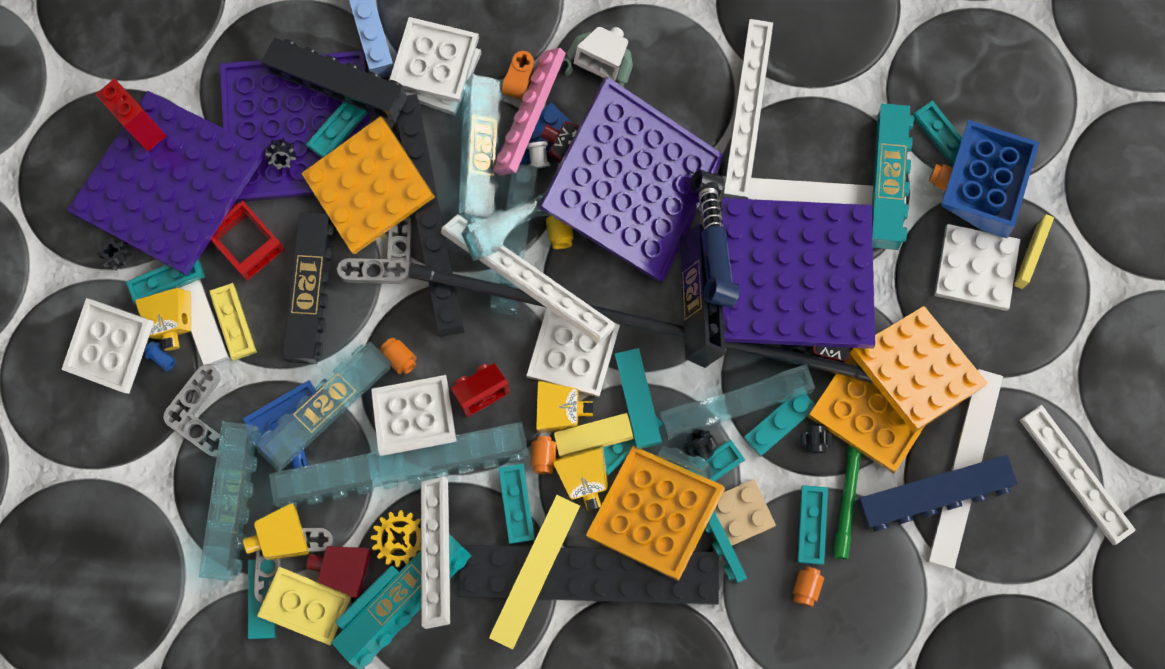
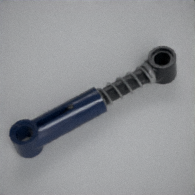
M698 169L692 176L690 190L692 193L697 194L699 198L700 210L702 212L701 218L703 220L702 226L704 227L701 233L707 283L704 288V300L708 303L732 308L739 297V286L733 283L726 231L722 228V224L719 223L721 216L718 215L720 209L717 207L719 205L717 199L723 190L724 179L720 175Z

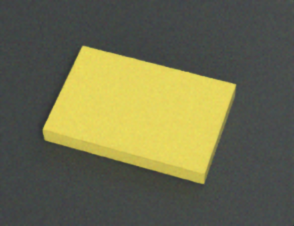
M278 567L257 616L331 646V642L339 627L335 622L346 611L351 596Z

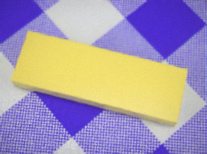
M1046 214L1037 222L1014 286L1023 289L1030 282L1054 217Z
M234 283L210 290L212 302L231 359L235 361L257 353Z
M627 413L554 432L560 458L634 439Z

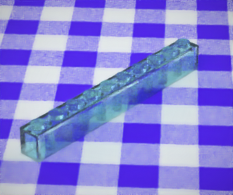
M522 422L456 435L457 442L383 456H380L379 452H373L269 474L273 503L277 507L282 508L293 503L297 508V504L307 502V505L323 502L322 498L331 496L333 500L348 497V493L358 491V494H367L373 492L375 487L383 486V489L398 487L399 482L408 481L409 484L420 483L424 481L423 477L434 476V479L443 476L447 477L449 472L459 470L460 474L474 471L476 466L484 465V468L499 466L501 461L509 460V463L521 462L525 456H529Z

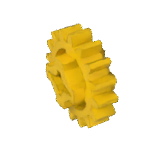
M399 510L398 516L395 517L392 512H389V519L387 521L382 517L380 518L381 527H373L378 534L371 536L372 540L377 541V544L372 549L374 551H381L377 556L380 560L387 557L385 564L390 565L395 561L396 567L400 568L401 562L404 561L407 565L410 559L414 558L421 551V528H419L421 520L412 521L413 513H409L407 517H404V512ZM398 522L407 523L404 527H395L393 525ZM386 531L388 533V541L383 545V535ZM392 531L396 532L401 536L405 534L403 539L405 541L404 543L407 545V548L403 544L401 545L400 543L394 544L396 542V538ZM416 532L417 541L415 547L411 545V538ZM395 551H404L406 553L404 556H394L391 554Z

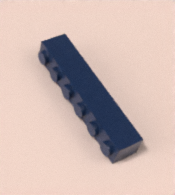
M1005 455L863 496L856 501L865 529L873 527L874 532L889 528V522L897 520L900 525L914 521L913 515L922 513L924 518L938 514L937 508L946 506L947 510L962 507L961 501L971 499L972 503L986 500V494L995 492L996 496L1012 492L1010 487L1018 483L1009 457Z

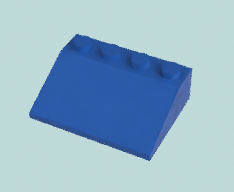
M968 120L941 206L980 230L1007 239L1015 227L1040 142Z

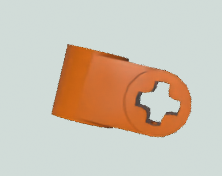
M519 51L513 56L508 73L503 81L501 94L522 100L534 72V59L529 52ZM523 63H526V64H527V65H524L523 68L519 67V66H522Z

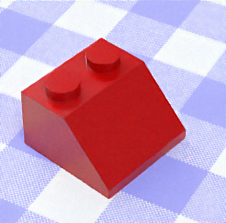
M486 363L478 367L474 375L468 378L463 376L454 381L451 391L466 418L510 394L509 383L495 363L490 366Z

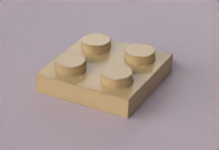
M755 479L724 492L714 510L731 546L776 526Z

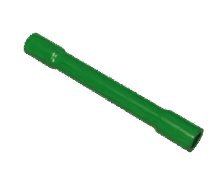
M849 444L838 531L835 536L833 551L834 558L848 560L850 532L860 459L862 457V453Z

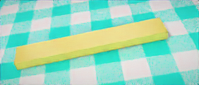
M556 495L492 630L490 639L510 649H514L580 508L579 505Z

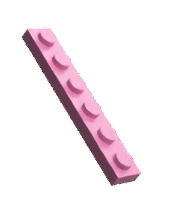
M560 47L544 51L539 58L538 66L531 76L530 85L527 92L523 95L521 106L514 116V122L510 131L506 135L504 146L497 156V162L493 170L498 175L516 173L565 57L566 53Z

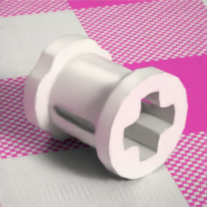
M547 141L528 143L526 148L529 149L531 163L528 165L529 169L550 166V162L547 161L545 148L548 146Z

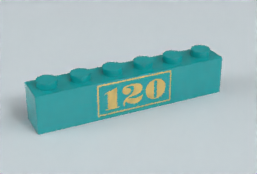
M881 103L878 111L872 196L873 248L899 250L901 243L906 242L907 227H903V222L908 217L909 205L905 204V196L908 197L910 191V182H906V174H910L911 160L907 159V154L912 149L913 138L909 137V130H912L914 115H910V106Z
M449 534V578H451L459 569L465 566L471 555ZM421 551L331 642L355 668L363 669L369 665L376 654L383 647L387 646L392 641V638L403 627L408 625L411 618L421 609Z

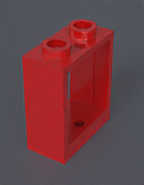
M115 78L96 93V96L148 152L167 136Z
M244 201L232 206L211 238L213 244L246 281L251 279L285 250L279 240ZM248 217L268 241L242 263H239L219 239Z

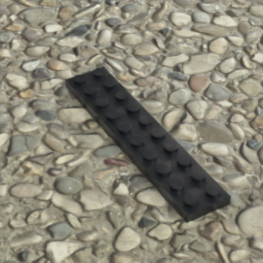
M461 545L471 557L467 560L465 566L460 569L459 597L508 599L532 547ZM561 547L537 600L719 605V557L716 552L693 551L678 581L612 549Z

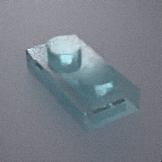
M662 446L658 453L660 458L707 479H710L712 476L708 462L699 456L691 457L678 448L673 447L671 449Z

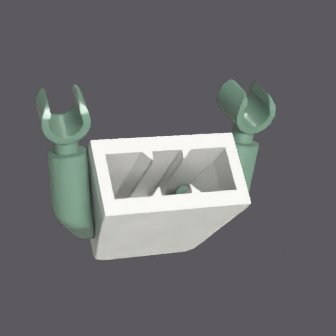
M597 27L593 32L579 35L566 53L568 56L563 59L559 71L564 65H569L565 71V75L569 76L573 71L571 63L574 60V64L603 78L609 77L613 81L618 80L617 83L624 87V84L628 82L633 67L631 52L627 49L628 40L623 38L624 33L618 27H613L610 31Z

